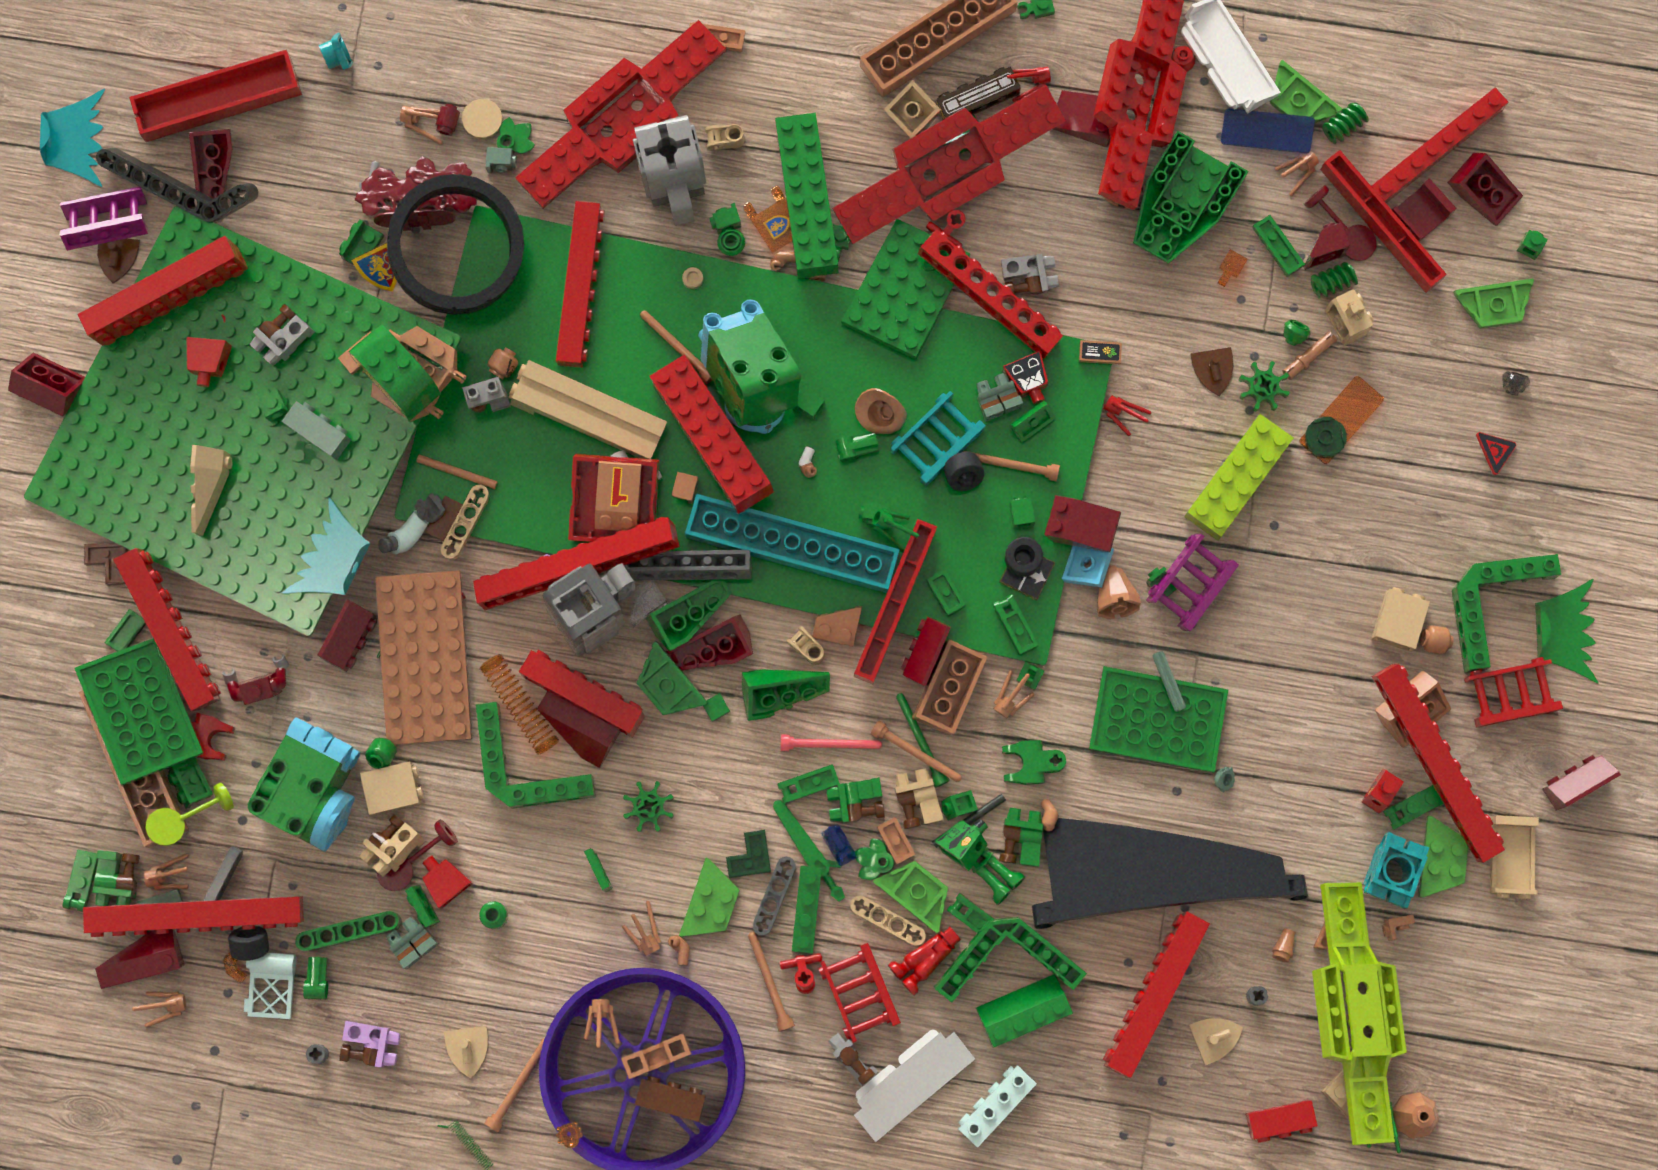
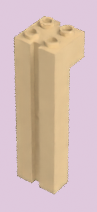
M528 360L527 365L522 364L517 377L520 381L518 384H513L508 397L511 399L510 405L532 415L534 412L539 413L641 459H651L667 423L665 420Z

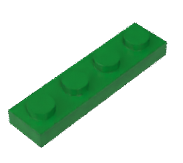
M800 866L792 942L793 952L813 954L822 872L820 867Z

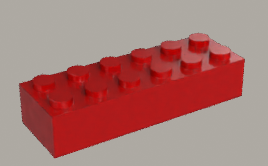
M531 650L519 670L523 678L604 720L631 738L634 737L645 718L640 705L633 701H630L629 704L626 703L622 695L615 691L608 693L602 684L595 680L592 683L588 682L584 674L577 670L573 673L570 672L566 664L558 660L555 663L552 662L549 655L540 650L537 652Z

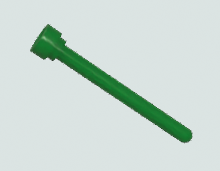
M897 694L896 699L921 751L934 758L917 721L912 719L913 713L904 694ZM929 766L933 773L931 776L935 788L950 781L947 776Z

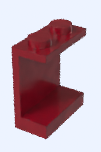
M1429 178L1416 192L1398 207L1395 206L1392 211L1420 242L1449 218L1457 208Z

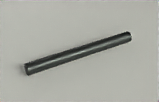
M1002 794L998 795L962 821L968 825L973 824L1005 802V797ZM934 839L932 843L936 848H938V845L935 842L936 839Z

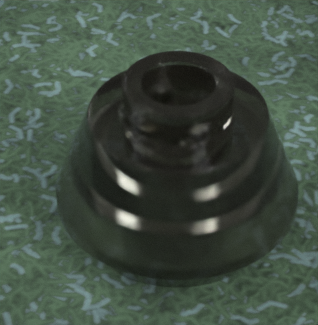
M1506 371L1502 374L1503 388L1507 389L1506 393L1518 396L1519 393H1523L1528 387L1530 379L1526 375Z

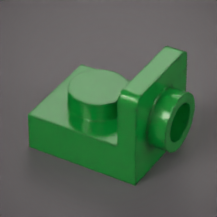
M277 389L259 398L265 412L264 416L270 422L282 420L289 411L280 391Z
M1157 567L1148 574L1150 578L1146 582L1148 586L1152 588L1154 585H1157L1167 569L1163 567L1159 570ZM1170 583L1163 593L1169 597L1177 588Z
M971 790L949 796L941 801L942 812L948 821L978 810Z

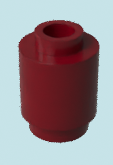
M445 104V106L440 107L435 125L437 126L436 131L438 133L452 136V133L455 132L460 116V111L457 110L456 106Z

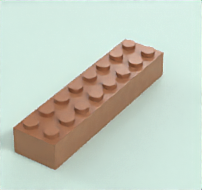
M948 0L861 56L860 67L883 98L1016 12L1017 1Z
M84 691L78 692L144 847L152 848L158 844L152 842L146 833L145 827L149 815L161 808H171L180 815H183L164 770L121 786ZM184 820V823H185L184 832H187V831H189V828H188V826H187V824H186V821Z

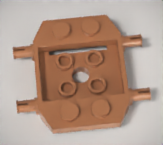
M418 326L402 335H398L391 329L389 330L430 375L440 393L452 378L460 383H463L466 379V375L457 371V351L453 347ZM413 348L414 350L418 351L422 355L426 356L427 358L431 359L432 361H434L435 363L439 364L444 368L442 370L439 369L438 367L434 366L425 359L416 355L409 349ZM372 383L371 397L404 417L383 392ZM439 397L410 421L424 417L429 413L438 419L441 418L439 414L443 415V411L434 406Z

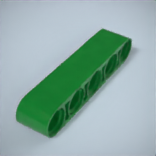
M386 911L301 932L297 935L295 944L302 951L319 950L398 930L402 919L397 913ZM390 915L395 917V924L392 927L386 925V918ZM372 920L374 922V929L371 932H367L365 924L367 921ZM351 925L354 932L352 936L346 937L344 929ZM326 931L332 932L333 937L330 942H325L323 939ZM305 936H310L312 940L311 945L305 948L302 940Z

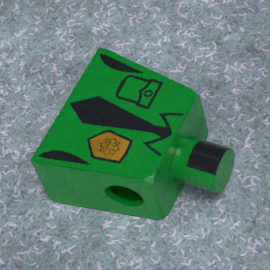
M978 819L972 826L964 821H959L936 839L935 842L943 854L969 871L987 847V842L982 833L988 826L981 819Z

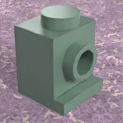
M487 147L485 167L488 173H492V170L505 173L507 170L512 171L513 168H516L517 156H514L512 149Z

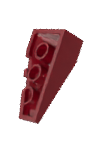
M548 691L537 708L542 716L582 759L598 768L602 766L621 732L613 725Z

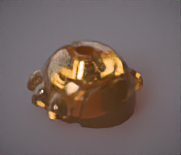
M577 1122L567 1123L556 1128L558 1133L555 1136L559 1138L558 1144H564L567 1148H574L578 1145L579 1139L583 1137V1134L580 1133L582 1128L577 1127Z

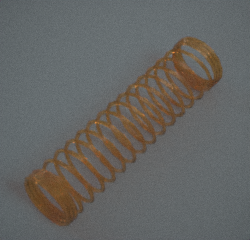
M502 654L495 655L484 662L479 669L485 677H488L487 681L492 682L491 687L496 688L495 693H500L498 698L503 699L502 704H508L506 710H511V716L515 715L513 720L519 721L517 726L522 727L521 732H526L525 738L531 737L528 742L534 743L532 748L537 755H540L556 745L559 739L557 735H554L534 747L541 739L550 735L553 730H550L539 739L531 741L535 735L549 727V724H547L536 733L527 736L532 729L545 722L546 719H542L531 728L523 730L529 723L542 715V713H539L528 722L519 725L524 718L536 712L538 708L531 710L519 719H515L521 712L533 706L534 702L528 704L519 712L512 714L518 706L527 702L531 697H527L516 706L508 708L512 702L524 696L527 691L504 703L509 696L521 690L523 686L521 685L508 695L500 697L506 690L519 683L520 680L514 681L505 689L497 692L501 685L509 682L516 675L513 674L499 685L493 686L497 680L512 671V669H508L496 679L489 680L494 674L508 666V663H506L493 673L485 675L499 666L505 659Z

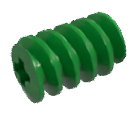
M1350 103L1347 108L1341 110V113H1337L1335 118H1330L1329 123H1324L1322 129L1326 137L1333 144H1336V139L1340 142L1344 141L1342 134L1349 137V129L1352 132H1356L1355 124L1358 127H1362L1363 123L1361 120L1367 123L1369 122V117L1358 103Z
M1342 262L1341 266L1335 265L1333 269L1328 268L1326 273L1320 271L1318 275L1313 274L1310 279L1312 289L1318 299H1320V293L1325 298L1328 297V290L1335 294V287L1339 291H1343L1342 284L1350 288V281L1354 285H1358L1355 270L1347 262Z

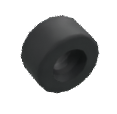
M971 452L955 454L947 460L944 466V473L949 486L957 491H968L975 488L983 481L985 475L978 456Z
M1029 537L1014 539L1008 545L1005 552L1007 568L1011 573L1021 577L1033 575L1039 570L1043 561L1041 546L1037 541ZM1026 549L1030 551L1032 560L1029 564L1022 565L1017 562L1016 553L1019 550Z
M255 926V929L242 930V927L233 930L228 936L230 955L236 960H255L263 957L269 951L268 934L263 927Z

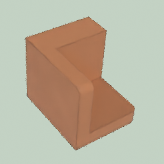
M677 472L672 496L688 500L689 504H693L699 483L698 477Z

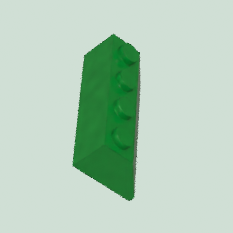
M1055 974L976 1007L992 1048L1073 1014Z

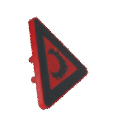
M1478 432L1476 437L1492 474L1497 475L1517 445L1515 442Z

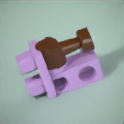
M345 1021L342 1040L364 1043L363 1050H353L351 1045L342 1044L340 1061L348 1062L351 1058L363 1061L368 1066L384 1067V1065H396L397 1054L388 1053L387 1047L388 1044L399 1045L401 1034L390 1031L391 1028Z

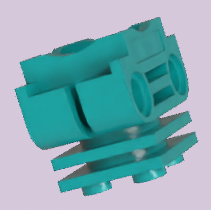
M1387 832L1383 836L1381 843L1376 846L1363 882L1365 886L1364 893L1380 900H1385L1386 897V902L1407 909L1411 898L1414 897L1421 873L1428 857L1426 856L1429 847L1412 841L1407 842L1404 847L1406 839ZM1390 860L1397 862L1402 868V878L1399 882L1392 881L1387 875L1386 866Z

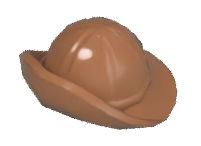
M872 388L861 393L855 404V414L859 423L866 430L875 434H892L903 427L907 418V413L902 404L895 397L881 389Z

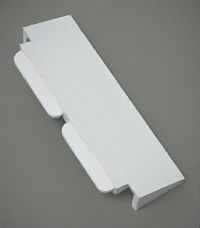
M1203 0L1192 4L1185 15L1188 22L1183 26L1181 34L1200 64L1206 65L1208 68L1207 74L1225 103L1229 107H1233L1234 110L1243 106L1248 114L1279 96L1281 92L1222 1Z
M930 1030L899 1056L898 1060L901 1064L899 1067L895 1068L893 1065H888L856 1092L857 1103L862 1109L856 1112L854 1116L875 1142L975 1060L974 1056L955 1032L945 1038L941 1032L938 1033L936 1030Z

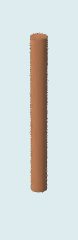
M419 455L417 458V463L492 489L497 487L498 481Z

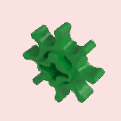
M1274 361L1270 362L1267 371L1259 370L1257 363L1253 362L1250 367L1254 371V376L1248 378L1241 375L1239 377V382H1245L1249 386V391L1241 393L1240 399L1243 400L1247 396L1253 397L1256 400V405L1253 408L1255 412L1258 411L1261 402H1268L1271 410L1275 411L1278 405L1275 403L1274 397L1281 395L1287 398L1290 394L1289 391H1284L1279 386V382L1287 380L1289 375L1285 373L1280 377L1275 376L1272 372V368L1275 365ZM1261 384L1267 385L1268 388H1267V389H1266L1265 387L1261 388L1260 385H1261Z
M658 781L655 782L654 789L649 792L643 790L641 782H637L636 785L640 790L639 795L636 798H630L627 795L623 796L625 801L632 802L634 806L633 810L630 813H625L623 817L629 819L631 816H637L640 820L636 828L638 832H642L643 825L646 822H652L655 825V830L660 832L661 828L657 823L659 817L663 815L668 816L670 819L674 817L673 813L664 810L665 802L673 800L674 797L672 794L664 798L659 797L657 790L661 784ZM646 802L654 804V806L651 807V812H648L647 809L641 810L644 807H646Z

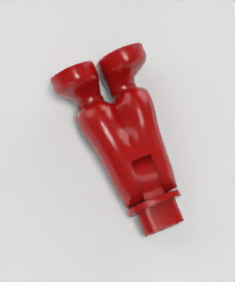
M949 927L944 932L940 931L939 934L908 953L901 964L893 961L888 964V967L899 980L910 970L914 969V972L901 982L915 996L919 991L918 982L927 980L939 964L955 949L954 945L961 939Z

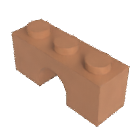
M683 1033L621 1059L628 1078L632 1079L692 1055V1052Z

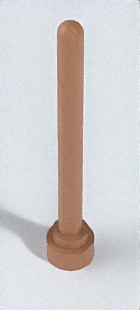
M647 311L640 313L641 318L682 356L685 354L689 362L699 371L700 378L706 384L712 381L702 362Z
M974 453L978 456L981 463L1042 474L1049 478V480L1057 482L1060 465L1052 464L1045 467Z
M879 720L873 727L870 735L877 739H887L953 781H961L962 777L960 774L891 733L885 723Z
M750 932L748 938L778 1016V1023L776 1024L778 1031H785L794 1027L795 1024L793 1019L785 1013L755 932Z
M545 1038L541 1040L497 1112L486 1119L484 1124L499 1133L501 1130L502 1122L504 1121L502 1118L540 1060Z

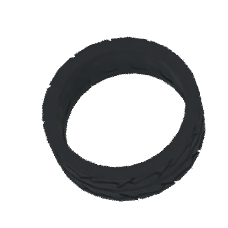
M461 174L440 175L428 179L411 189L397 205L390 220L387 237L389 264L401 288L418 304L439 313L450 315L470 314L487 308L499 300L513 284L522 263L524 251L523 227L513 205L494 186L477 177ZM447 194L470 196L485 203L502 220L510 244L508 264L501 276L491 286L481 292L457 297L438 294L418 282L408 270L402 257L400 246L401 234L410 215L421 204L432 198Z

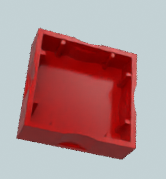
M575 454L572 465L571 487L573 500L570 509L568 540L593 542L599 537H608L618 532V530L595 529L599 461L641 464L639 524L654 522L657 509L659 460Z

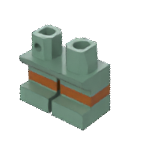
M1005 373L994 377L997 384L995 388L990 389L987 380L981 381L976 385L978 391L977 400L985 422L1003 415V412L1007 414L1023 406V401L1016 391L1014 382L1010 381Z
M412 917L402 923L408 931L405 936L401 937L397 930H393L386 936L391 945L389 949L395 954L403 969L410 968L422 956H425L439 945L424 925L419 924Z

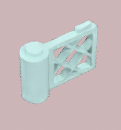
M267 953L261 958L246 961V968L250 970L249 998L244 1000V1012H248L247 1016L280 1019L292 1018L294 975L297 965L295 954ZM256 978H262L269 984L261 993L255 987ZM279 980H288V990L281 994L274 984ZM270 988L279 996L272 1004L263 996ZM259 998L268 1006L263 1012H253L254 1002ZM280 999L287 1005L286 1014L278 1013L273 1007Z

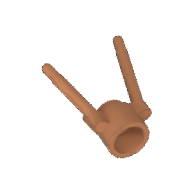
M412 106L402 107L400 121L405 122L406 128L413 129L440 145L443 144V141L414 125V123L417 124L419 122L420 116L437 119L438 115L436 114H439V110Z
M1308 151L1305 154L1301 153L1296 158L1275 167V170L1278 171L1297 162L1296 165L1281 175L1282 177L1289 175L1298 168L1303 172L1307 171L1289 193L1290 196H1293L1306 179L1316 171L1314 167L1319 164V160L1312 151Z
M1011 670L1008 672L1001 691L994 702L996 706L993 708L1006 719L1009 715L1013 717L1016 711L1034 696L1033 692L1013 707L1015 703L1012 700L1030 677L1029 674L1024 676L1009 698H1003L1013 674Z
M188 854L174 858L159 866L151 867V870L145 871L144 881L148 888L154 887L155 890L188 889V885L162 884L165 882L166 876L185 872L188 870L187 867L166 872L161 870L188 858Z
M646 901L654 938L651 934L646 936L635 914H632L631 917L642 937L640 942L626 925L622 926L626 934L636 944L640 953L643 952L645 956L659 950L660 946L658 943L661 942L650 901Z
M179 991L146 992L147 996L170 998H166V1002L132 1008L133 1011L167 1007V1011H172L146 1023L145 1027H149L171 1017L182 1015L181 1011H186V1000L184 994H179Z
M608 999L592 1000V1006H589L584 1039L588 1040L594 1016V1018H597L596 1047L598 1049L601 1047L602 1018H607V1014H609L615 1042L617 1045L620 1044L613 1006L609 1005Z

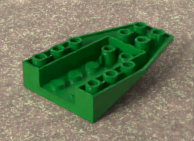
M1180 131L1176 132L1146 181L1133 244L1167 264L1172 262L1219 222L1249 172L1232 161L1227 166L1194 147L1195 140Z

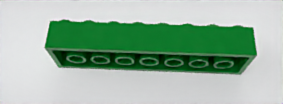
M816 112L775 118L797 277L801 279L838 274V259Z

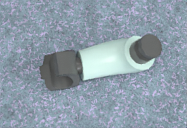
M433 493L429 494L425 501L418 499L415 504L416 510H414L408 520L398 530L390 532L386 538L378 541L379 550L384 554L388 552L400 554L411 549L423 534L428 523L436 522L443 516L445 509L442 506L441 499L437 495L434 496Z

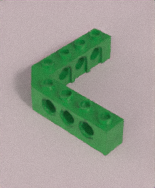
M1558 554L1475 563L1468 568L1460 581L1452 589L1464 673L1476 670L1485 671L1491 667L1479 587L1496 583L1505 585L1513 581H1522L1523 583L1531 579L1540 578L1542 580L1555 579L1561 575Z
M497 702L476 704L485 789L511 809L596 797L592 774L509 785L504 764L506 755L503 753L502 738L504 737L500 730V705Z
M1019 917L987 920L934 988L952 1003L960 994L959 990L967 980L973 978V973L982 962H986L988 954L1006 936L1021 946L1072 990L1077 987L1087 973Z

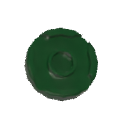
M1332 417L1315 419L1305 432V443L1308 450L1320 458H1331L1338 455L1347 442V433L1344 426Z

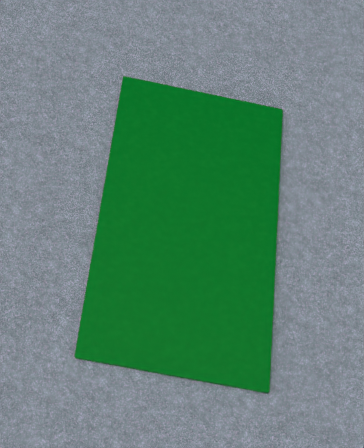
M474 207L452 297L468 296L481 292L491 286L501 276L508 264L510 250L508 234L502 220L491 208ZM519 214L518 216L523 227L524 251L522 263L513 284L499 300L487 308L470 314H446L443 328L461 337V342L456 350L457 371L466 375V379L463 383H460L452 378L449 384L441 391V395L434 405L443 411V415L439 414L441 418L438 419L429 413L422 417L417 427L394 514L397 520L406 522L414 510H416L415 504L417 500L422 499L425 501L431 493L434 496L437 495L441 501L444 496H447L464 504L470 490L475 485H481L417 463L418 456L422 455L498 481L496 489L485 486L489 491L490 497L470 535L471 537L551 555L557 554L560 550L575 548L581 543H590L589 541L568 540L570 509L573 500L571 487L573 456L575 454L611 456L622 450L539 413L534 412L532 415L512 405L495 412L492 411L490 403L487 404L486 409L481 413H476L469 409L462 388L498 377L489 371L488 361L496 349L504 350L506 347L516 353L514 357L518 360V365L510 377L499 378L505 386L508 397L513 384H518L520 381L517 377L522 364L527 365L528 360L667 421L651 459L659 460V471L662 478L658 479L656 519L668 517L675 524L679 542L678 548L669 551L727 550L687 539L685 536L693 504H689L688 500L672 496L677 472L698 477L699 483L696 494L729 503L730 501L651 382L650 375L682 355L641 318L640 313L647 311L701 362L702 341L698 335L703 329L705 315L717 313L723 318L741 312L742 304L746 300H755L759 303L800 370L801 381L799 390L801 391L805 386L825 399V405L814 421L794 408L785 410L782 420L773 427L771 432L766 434L743 430L732 424L770 481L774 493L749 508L893 548L896 547L880 532L874 530V527L866 525L865 521L858 518L861 506L865 507L866 501L891 506V512L909 516V520L892 518H894V522L912 531L917 519L937 526L935 536L895 632L919 637L921 633L917 631L922 619L926 620L927 616L951 626L945 641L952 640L971 650L1041 666L1047 663L1064 586L1062 577L1072 545L1055 543L1044 534L1055 495L1081 501L1083 499L1112 364L1079 362L1080 340L1083 339L1063 335L1045 359L1042 358L1048 385L1041 391L1045 398L1044 401L1048 403L1055 419L1024 442L1018 440L1010 424L1038 404H1033L1030 395L1021 398L1023 401L1022 408L1007 414L1003 412V415L985 422L977 400L978 391L976 385L981 381L987 380L990 389L997 387L994 377L1003 373L1004 365L1035 352L1000 322L993 319L942 308L916 359H913L841 324L858 291L857 289L812 279L809 280L808 278L798 279L797 276L602 233V241L598 242L597 250H600L599 262H595V270L598 272L597 281L593 282L592 289L595 290L594 302H590V309L593 310L592 321L588 322L587 329H590L589 342L585 343V349L588 350L587 362H583L582 368L559 366L556 362L572 226ZM688 268H697L703 274V283L697 289H689L683 283L682 276ZM1034 330L1036 335L1043 336L1041 330ZM693 366V368L699 375V371ZM713 380L708 384L704 382L726 415L725 400L719 394ZM877 388L895 397L907 413L903 427L892 434H876L879 452L861 455L851 461L840 462L835 443L837 439L873 434L862 427L856 418L855 404L861 393ZM951 391L953 398L950 402L971 423L974 422L976 424L981 420L986 425L985 430L964 451L1045 467L1056 464L1060 465L1056 482L1049 480V478L1042 474L981 463L985 474L983 481L971 490H953L949 486L944 470L925 487L920 482L921 471L900 450L893 455L891 453V443L898 436L902 438L937 404L935 401L941 394H947ZM944 407L935 415L956 437L959 436L961 438L966 434L965 428ZM929 421L920 429L941 451L947 452L951 448V443ZM915 436L906 443L927 466H933L937 462L935 460L936 457ZM806 446L815 450L811 462L817 469L816 475L809 478L803 475L798 464ZM626 453L629 458H638L629 453ZM483 490L475 492L477 496L475 503L472 500L470 501V503L475 504L478 508L480 507L477 504L478 499L485 497ZM1025 495L1026 498L1031 497L1035 516L1034 526L1013 529L1009 506L1010 501L1014 500L1013 498L1016 496ZM474 508L466 509L465 517L468 519L473 518L476 515V510ZM459 526L455 529V533L465 535L466 528ZM893 526L889 530L886 529L885 531L905 551L911 535ZM1029 537L1037 541L1042 548L1043 558L1054 563L1037 598L1001 581L1007 569L1005 552L1008 545L1014 539ZM899 550V556H898V559H897V563H896V566H895V570H894V573H893V577H894V575H895V573H896V570H897V568H898V565H899L900 560H901V558H902V556H903V553H904V552H901L900 550ZM751 556L752 579H724L732 596L816 615L831 614L835 611L862 606L858 624L869 627L874 626L887 594ZM943 569L946 570L966 603L965 607L947 616L926 581L929 577ZM712 580L666 581L699 588ZM1010 594L1016 600L1039 646L1022 655H1019L992 604L996 601L1001 602L1005 600L1006 596ZM1010 606L1004 609L1006 614L1013 611Z

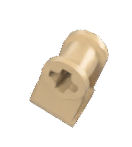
M737 124L713 125L705 128V132L708 135L707 150L718 151L739 148L745 142L743 129ZM734 133L740 134L738 139L730 138Z
M800 626L798 628L799 631L791 639H787L786 642L810 664L819 665L825 657L823 647L806 629ZM814 649L821 652L820 656L816 659L809 656V653Z

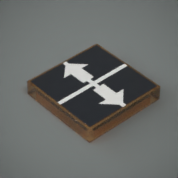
M1021 549L1016 553V560L1018 563L1026 565L1031 562L1032 555L1030 551ZM1043 557L1039 570L1027 577L1017 576L1006 567L999 583L1037 601L1055 562Z

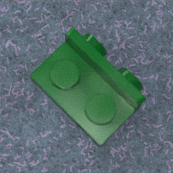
M359 219L357 223L352 225L347 241L344 240L340 245L339 255L343 260L354 265L351 260L377 248L384 235Z
M196 758L174 765L169 769L167 775L169 783L175 786L177 799L181 805H184L185 809L213 795Z

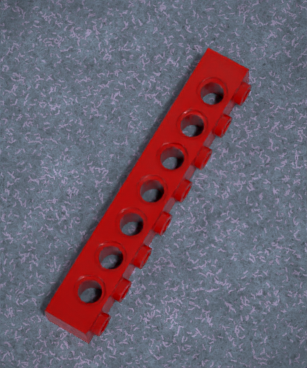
M935 230L920 247L918 255L1034 352L1040 351L1043 359L1047 357L1063 337L1061 331L1056 326L1046 322L1041 313L1034 312L1024 299H1019L1015 296L1010 287L1003 286L997 281V277L993 273L985 271L976 259H971L966 255L962 247L954 245L945 233ZM944 250L949 256H942L939 251ZM955 264H962L964 266V269L960 270L956 268ZM971 277H977L980 283L973 282ZM987 290H993L996 296H990ZM1003 303L1010 304L1012 309H1005ZM1019 316L1025 317L1028 322H1021ZM1034 330H1041L1043 336L1036 335Z

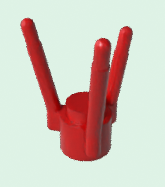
M1048 67L1013 70L1014 74L1007 75L1008 79L1032 77L1033 83L1038 84L1013 98V102L1024 98L1046 85V83L1051 82Z
M1112 395L1103 409L1108 411L1106 416L1111 418L1128 436L1131 435L1130 431L1119 421L1115 414L1119 416L1122 411H1125L1145 423L1149 422L1147 418L1127 407L1149 415L1152 413L1150 410Z

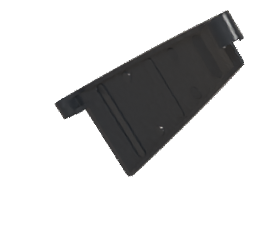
M1058 818L1052 831H1046L1043 828L1053 901L1032 905L1034 927L1036 929H1045L1063 921L1187 904L1277 897L1298 901L1308 898L1305 875H1286L1283 859L1280 856L1174 833L1117 824Z

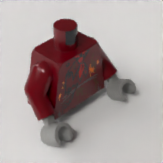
M282 654L280 660H277L276 656L273 657L272 661L277 668L275 672L238 683L233 668L231 674H225V671H223L222 674L231 699L234 702L243 701L244 705L272 698L283 692L282 689L286 686V668L289 665L285 656Z

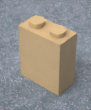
M1393 587L1385 592L1371 639L1409 652L1414 651L1417 647L1430 601L1425 600L1424 596L1413 594L1412 596L1405 594V591L1400 588Z
M410 761L360 773L370 816L373 817L422 805L421 799H424L422 787H418L417 784L419 771L417 766H413V763Z

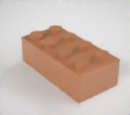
M952 640L945 641L912 719L947 735L955 734L987 656Z

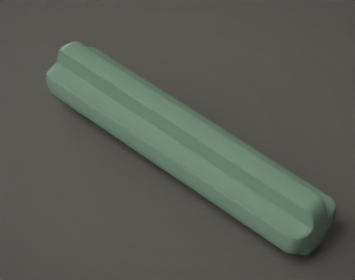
M1164 652L1154 653V662L1174 710L1178 712L1185 709L1186 705Z

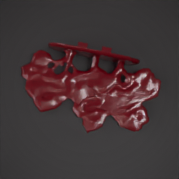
M423 156L416 162L415 167H411L406 171V178L404 180H399L392 171L378 167L372 172L370 177L361 183V191L356 193L355 201L362 204V212L367 216H373L381 209L388 211L375 216L374 223L381 227L389 228L390 220L397 207L395 202L401 201L411 189L428 179L440 175L461 174L471 176L472 171L467 168L465 163L459 162L448 164L446 168L438 172L435 169L434 162ZM447 194L432 198L421 204L410 215L403 231H411V227L422 226L423 230H432L431 226L451 224L456 220V217L453 213L445 210L447 207H451L459 213H465L471 206L477 204V199L460 194ZM385 198L389 199L393 204V208H391V205L386 206L383 200ZM443 199L446 200L445 205H442ZM380 202L382 207H378L377 204ZM429 205H433L436 209L420 211V209L425 208Z

